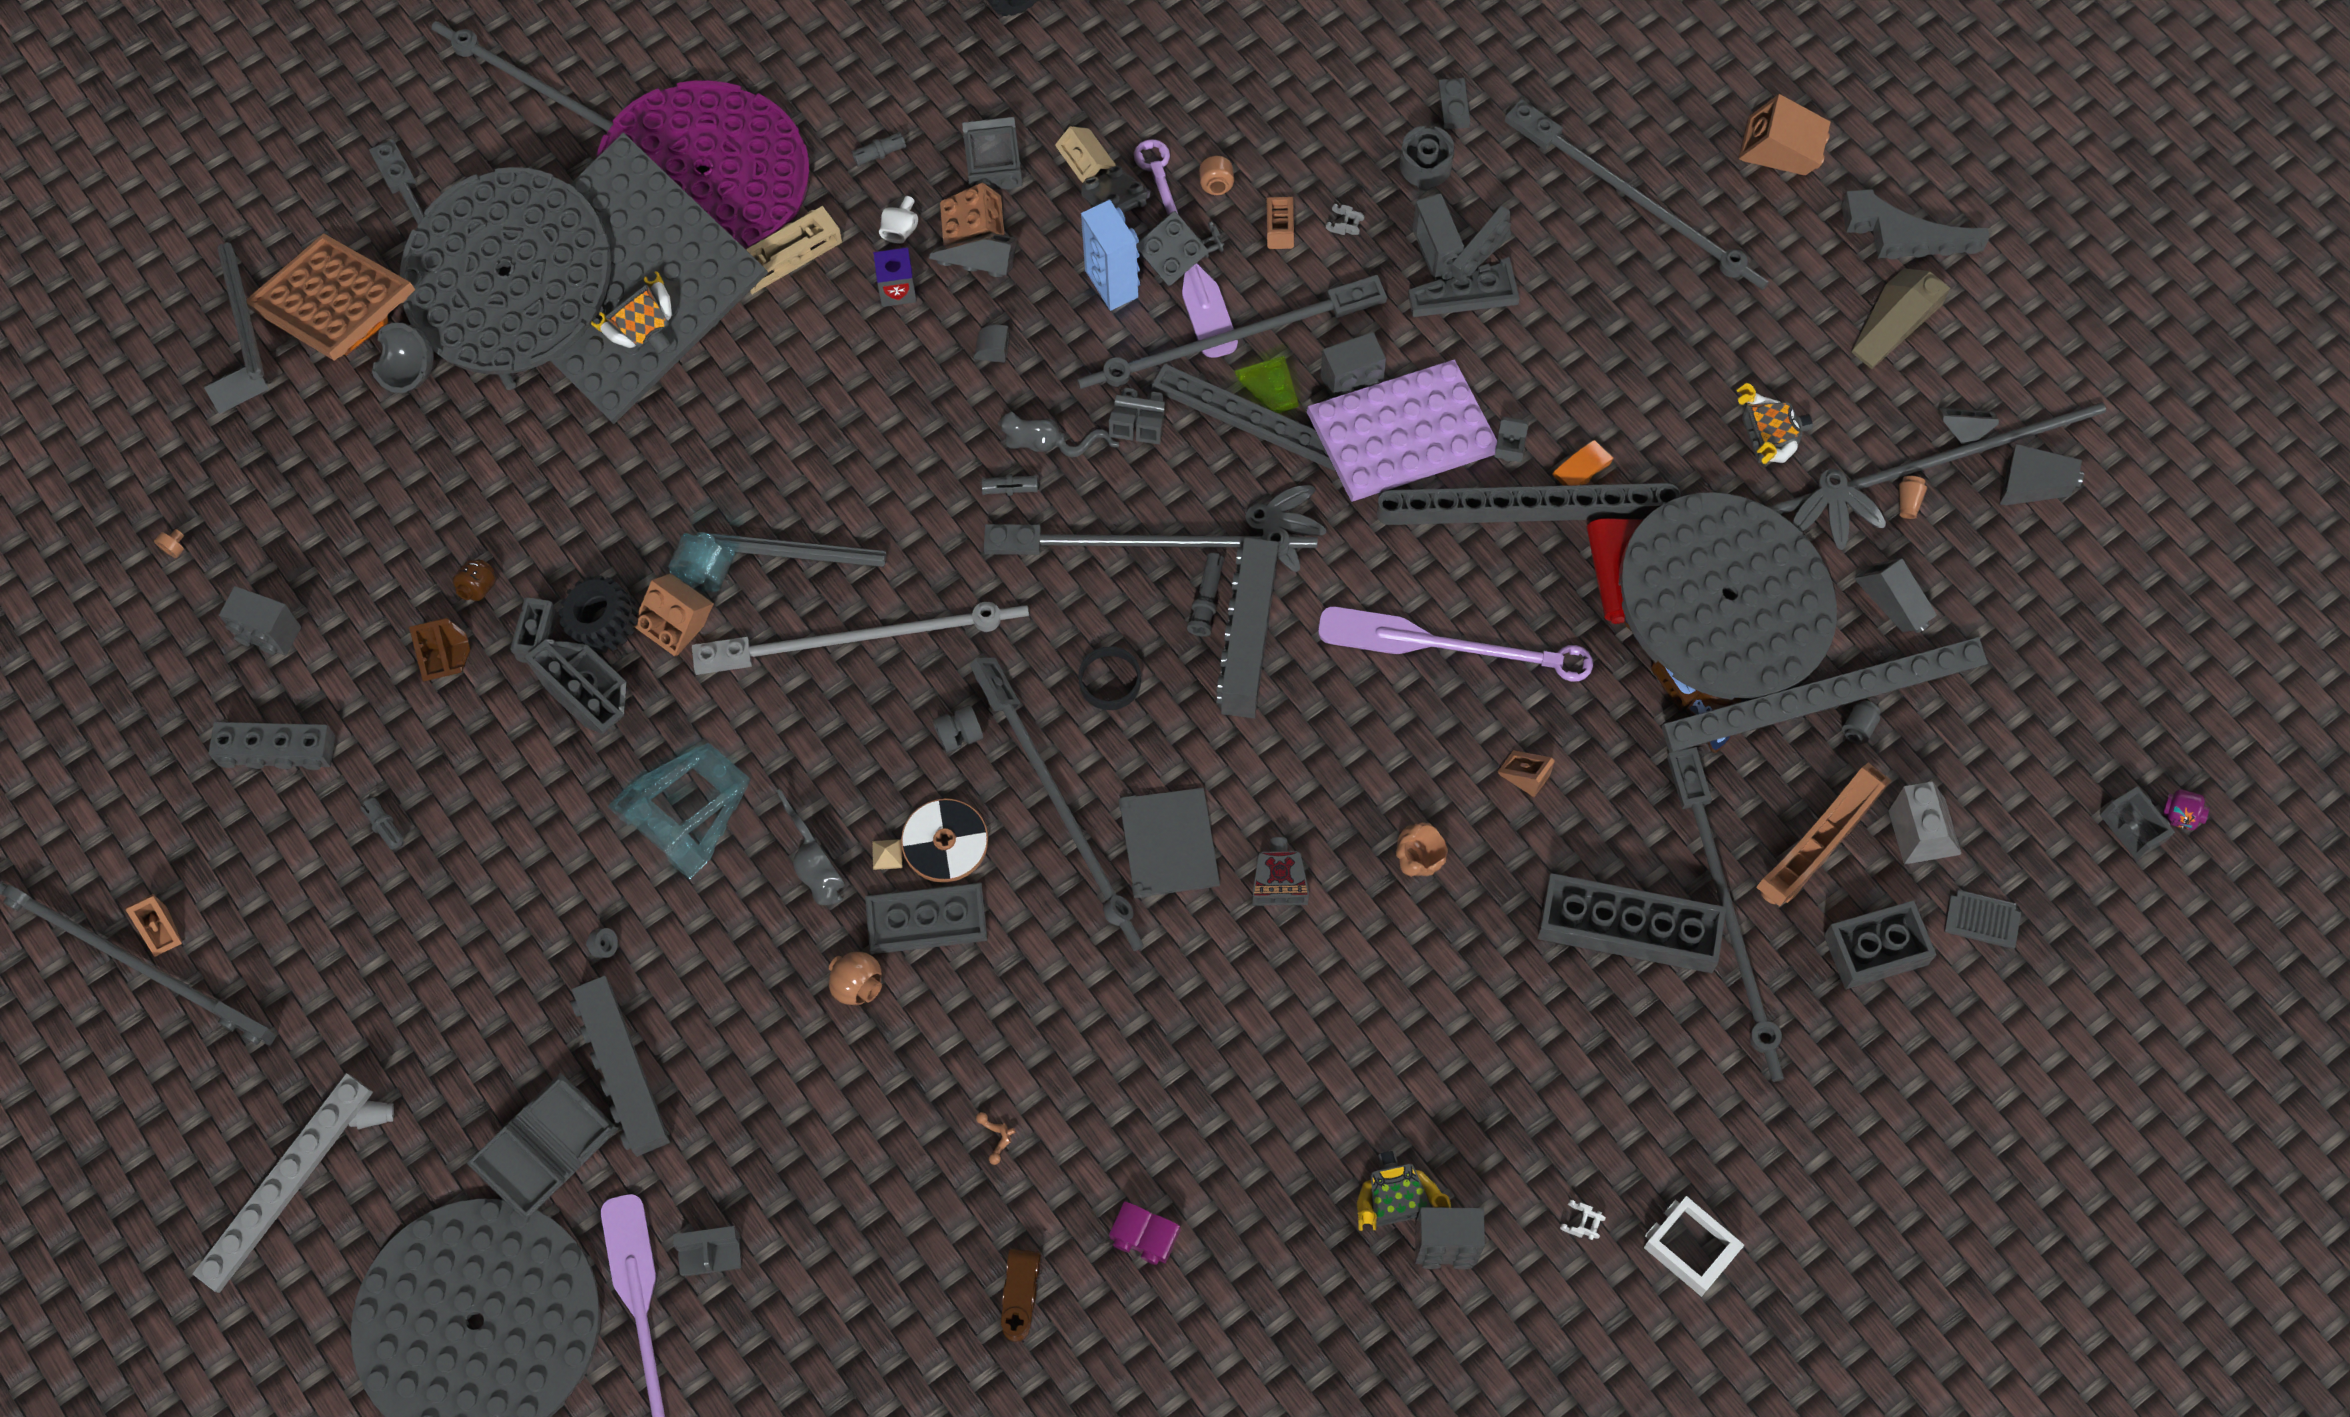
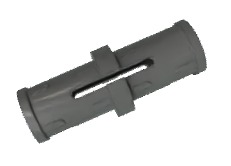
M897 132L881 140L874 139L872 140L873 143L851 151L857 167L878 158L882 160L885 158V155L906 148L904 138L901 137L902 134Z
M1006 474V477L982 478L983 495L1007 493L1008 496H1013V493L1038 492L1037 475L1012 477V474Z

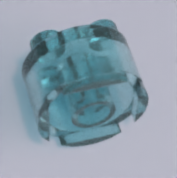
M700 532L698 536L684 533L668 566L671 567L669 571L690 586H693L694 582L703 584L702 590L717 592L723 584L735 552L714 543L715 538L707 533Z

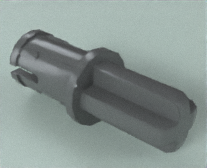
M376 798L366 800L360 809L372 824V830L381 835L390 849L394 850L402 846L404 843L403 837L394 826L392 816L385 813Z

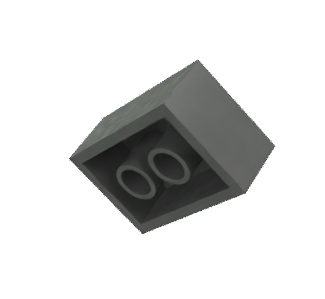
M1914 901L1831 924L1824 934L1845 990L1928 966L1936 956Z
M1421 1207L1414 1227L1415 1264H1422V1268L1439 1269L1441 1264H1451L1454 1269L1462 1270L1471 1269L1472 1265H1476L1485 1246L1484 1208Z

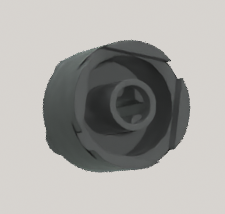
M1426 126L1416 127L1409 131L1403 140L1399 165L1401 173L1408 182L1417 186L1420 190H1429L1431 187L1442 184L1448 179L1452 171L1454 143L1451 136L1438 127H1434V129L1425 128Z

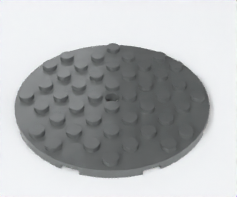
M509 167L495 169V172L481 176L477 174L470 176L447 189L436 198L423 213L425 216L416 230L411 231L402 256L400 277L411 282L415 291L404 301V310L412 327L424 334L432 346V350L446 361L460 368L477 373L499 375L517 373L540 366L562 354L585 333L599 312L606 296L611 272V254L605 228L598 214L584 196L573 186L555 178L552 174L529 168ZM504 265H511L509 276L499 275V271Z
M1697 493L1686 495L1669 501L1650 513L1632 534L1625 547L1619 568V585L1621 586L1623 597L1622 608L1627 623L1635 638L1654 662L1659 661L1673 673L1672 677L1702 693L1719 698L1733 700L1736 697L1751 698L1753 700L1794 688L1804 681L1826 656L1835 634L1837 622L1836 595L1831 577L1821 556L1806 536L1790 521L1772 509L1753 500L1731 494ZM1722 590L1735 593L1734 600L1725 598Z
M474 1199L456 1202L435 1209L410 1223L388 1242L371 1264L362 1281L353 1309L351 1324L353 1359L358 1377L373 1404L385 1417H552L565 1404L566 1399L571 1395L578 1383L580 1384L591 1364L598 1342L601 1320L598 1286L586 1255L567 1231L550 1217L536 1210L525 1221L504 1200ZM475 1314H482L484 1317L482 1327L477 1330H471L468 1319Z

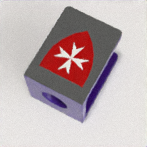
M908 248L873 252L882 306L915 303L916 295Z

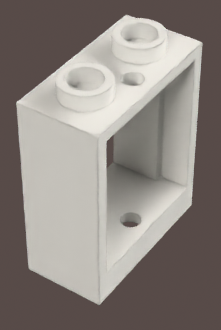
M1686 1196L1681 1203L1675 1200L1664 1213L1668 1218L1662 1225L1656 1222L1647 1232L1645 1237L1649 1241L1644 1248L1702 1297L1744 1247V1244ZM1684 1211L1727 1246L1702 1277L1660 1242V1239Z

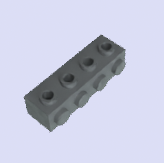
M214 722L208 754L217 765L224 768H234L235 765H246L254 769H261L264 766H275L279 769L303 766L309 770H319L321 767H331L335 734L328 725Z

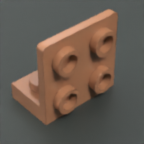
M983 182L940 202L943 245L966 240L979 234L996 233L1004 235L1001 195Z

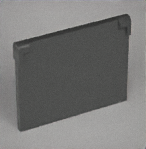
M1204 788L1137 797L1129 796L1118 800L1134 898L1220 886Z

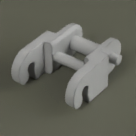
M1333 204L1332 210L1337 214L1345 215L1343 223H1335L1334 227L1331 226V222H1327L1326 229L1341 235L1346 233L1358 235L1360 233L1358 228L1359 221H1363L1365 216L1361 212L1353 211V207L1341 205L1338 208L1337 204ZM1348 218L1354 220L1352 225L1347 224Z

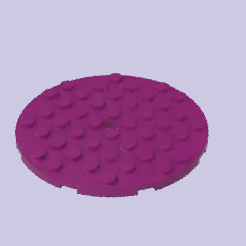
M726 82L677 83L676 87L662 91L658 88L644 94L630 103L614 118L613 125L607 134L603 135L598 148L597 157L622 133H625L744 249L750 248L790 223L800 210L808 189L809 159L807 148L792 119L779 106L759 93L754 95L741 90L739 85ZM700 166L710 168L709 171L704 172V175H701V172H698L696 169Z

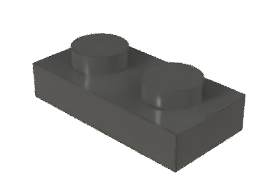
M1465 78L1439 80L1438 89L1443 129L1469 128L1470 116Z

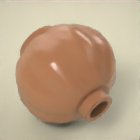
M857 951L850 952L843 957H835L829 965V970L831 971L829 989L832 996L839 1002L846 1005H861L865 1001L867 1003L871 1002L879 994L882 988L880 983L882 976L881 968L878 961L871 955Z

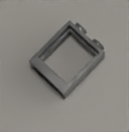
M1437 194L1417 200L1412 230L1434 281L1452 279V263L1459 257L1464 249V245L1442 194Z

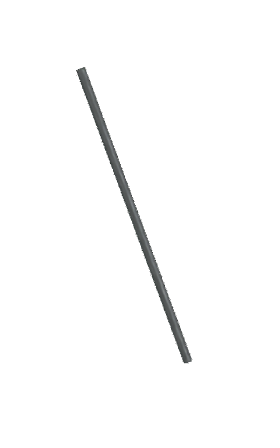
M2104 403L2092 405L1849 481L1847 486L1857 490L2103 414L2106 412V407ZM1815 492L1769 506L1768 508L1779 514L1799 509Z

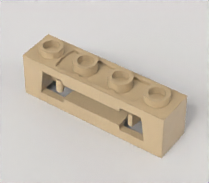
M823 206L807 212L804 217L793 223L786 224L778 232L746 249L768 272L773 270V273L764 277L750 290L751 294L842 243L839 227ZM823 240L825 241V243L821 244L817 248L813 250L810 249L811 247L822 242Z

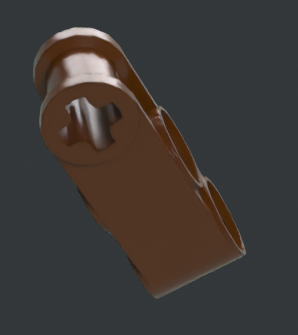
M1009 1249L1007 1279H1005L1002 1299L1001 1327L1005 1337L1013 1342L1024 1340L1030 1332L1032 1311L1034 1310L1036 1300V1280L1038 1279L1041 1252ZM1014 1319L1020 1320L1021 1325L1017 1327V1331H1012L1009 1325L1014 1323Z

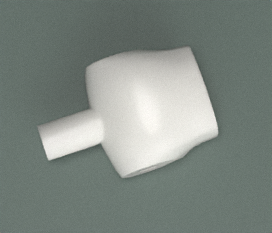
M906 196L900 208L889 207L883 210L879 234L883 239L893 243H903L913 233L918 224V216L910 211L914 204L912 197Z

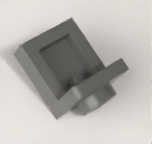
M1502 417L1495 458H1501L1505 461L1522 462L1529 425L1528 421Z

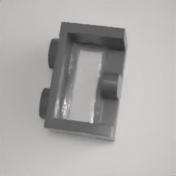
M2138 786L2114 800L2100 814L2136 861L2165 843L2175 833L2169 821L2159 813L2149 796L2144 794Z

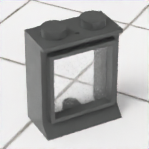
M1014 117L962 122L970 188L982 182L993 190L1021 187L1022 177Z

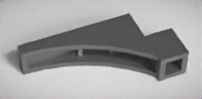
M1873 190L1847 191L1841 205L1846 233L1856 232L1863 234L1873 231L1878 258L1897 259L1906 256L1920 258L1926 255L1940 254L1948 256L1953 253L1965 252L1975 254L1984 251L1990 238L1988 228L1953 227L1914 217L1883 201L1874 194Z

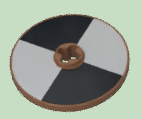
M938 799L922 805L908 818L901 836L902 851L908 865L921 877L934 882H953L968 876L981 864L988 848V832L980 814L968 804L953 799ZM942 835H947L948 839H952L948 841L947 846L937 842L941 841Z

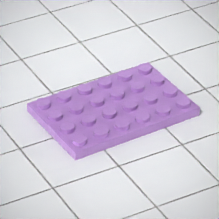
M1455 359L1316 403L1307 408V414L1351 502L1493 456L1496 451L1497 439Z

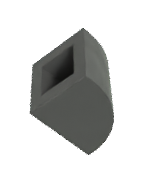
M991 325L982 328L978 332L974 359L1006 363L1010 340L1008 326Z

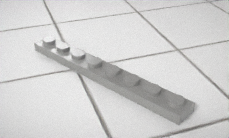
M346 1073L193 1272L195 1277L214 1292H221L366 1103L373 1091L352 1075Z

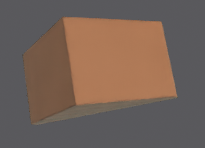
M1513 750L1498 770V773L1532 797H1535L1550 777L1555 761L1552 757Z
M154 894L125 907L154 957L182 944L168 908Z

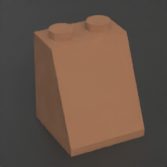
M1778 94L1749 116L1739 159L1748 163L1807 175L1814 169H1818L1824 161L1825 156L1823 153L1825 145L1829 140L1830 134L1828 131L1831 122Z

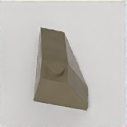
M1902 269L1885 285L1852 353L1870 369H1873L1944 304L1951 288L1930 271Z

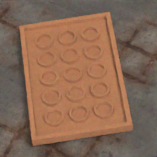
M323 233L247 298L246 301L250 310L335 361L338 357L344 355L347 349L355 342L366 336L368 331L379 321L384 320L395 307L406 301L408 296L415 291V288L406 279Z

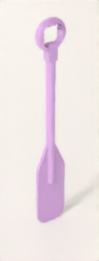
M1154 139L1145 140L1136 147L1134 160L1140 168L1152 173L1167 215L1173 211L1177 212L1163 170L1170 158L1169 149L1161 141ZM1153 147L1159 148L1163 160L1154 161L1151 164L1145 163L1141 151ZM1196 263L1184 275L1182 296L1197 340L1199 341L1234 330L1217 283ZM1238 340L1206 349L1202 352L1211 358L1224 356L1236 350Z
M1341 607L1326 608L1321 614L1318 630L1320 639L1325 643L1390 654H1402L1423 648L1437 647L1539 663L1541 666L1555 668L1559 676L1571 682L1585 679L1593 668V659L1590 653L1577 645L1565 646L1557 653L1547 651L1541 653L1434 636L1402 617ZM1569 652L1570 655L1579 656L1581 654L1585 657L1582 667L1584 672L1578 674L1577 672L1568 671L1566 673L1561 668L1564 660L1563 654Z
M633 1194L623 1195L607 1200L601 1208L612 1282L615 1290L635 1317L652 1417H665L647 1317L656 1282V1272L642 1200L638 1196Z

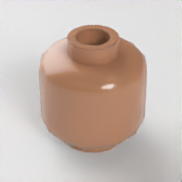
M1211 156L1201 163L1199 169L1200 184L1205 192L1211 195H1222L1233 187V167L1227 158Z

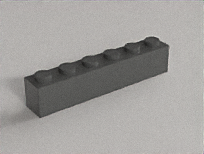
M603 976L573 988L572 992L575 999L570 1002L576 1017L582 1016L585 1025L581 1026L580 1029L585 1042L592 1043L594 1052L590 1053L596 1070L601 1068L604 1075L600 1083L606 1097L611 1095L614 1105L610 1106V1110L615 1122H621L624 1132L620 1133V1137L626 1151L631 1149L635 1156L638 1157L671 1143L607 977Z

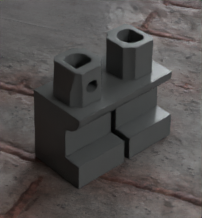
M1124 388L1121 395H1116L1114 410L1111 412L1109 419V437L1133 441L1136 431V441L1160 445L1165 412V402H1163L1162 393L1151 392L1148 393L1147 399L1138 398V392L1135 389Z

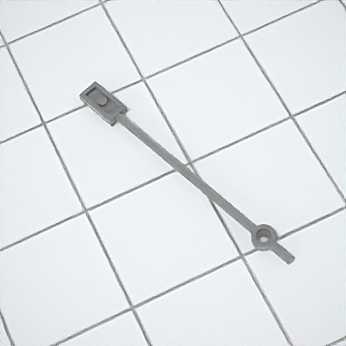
M982 602L970 614L750 646L748 637L692 645L694 671L696 675L752 667L751 657L972 624L981 631L989 632L995 630L1001 620L1029 616L1028 606L999 609L992 602ZM990 612L991 615L989 617H983L982 613Z

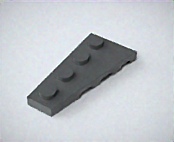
M1509 257L1502 259L1500 264L1491 267L1489 264L1478 267V271L1467 276L1462 282L1456 278L1444 282L1437 280L1409 289L1408 291L1413 317L1519 305V294Z

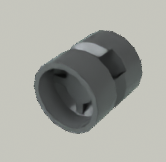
M971 705L955 710L954 716L945 714L932 719L946 754L961 748L963 742L971 744L984 739Z

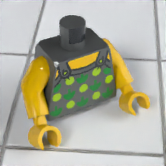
M1395 1151L1383 1152L1378 1155L1381 1170L1370 1174L1369 1180L1363 1183L1356 1202L1358 1229L1362 1231L1363 1224H1371L1373 1230H1376V1227L1416 1219L1421 1207L1431 1208L1432 1205L1433 1208H1451L1450 1199L1446 1194H1442L1437 1185L1422 1171L1415 1170L1413 1164L1399 1166Z

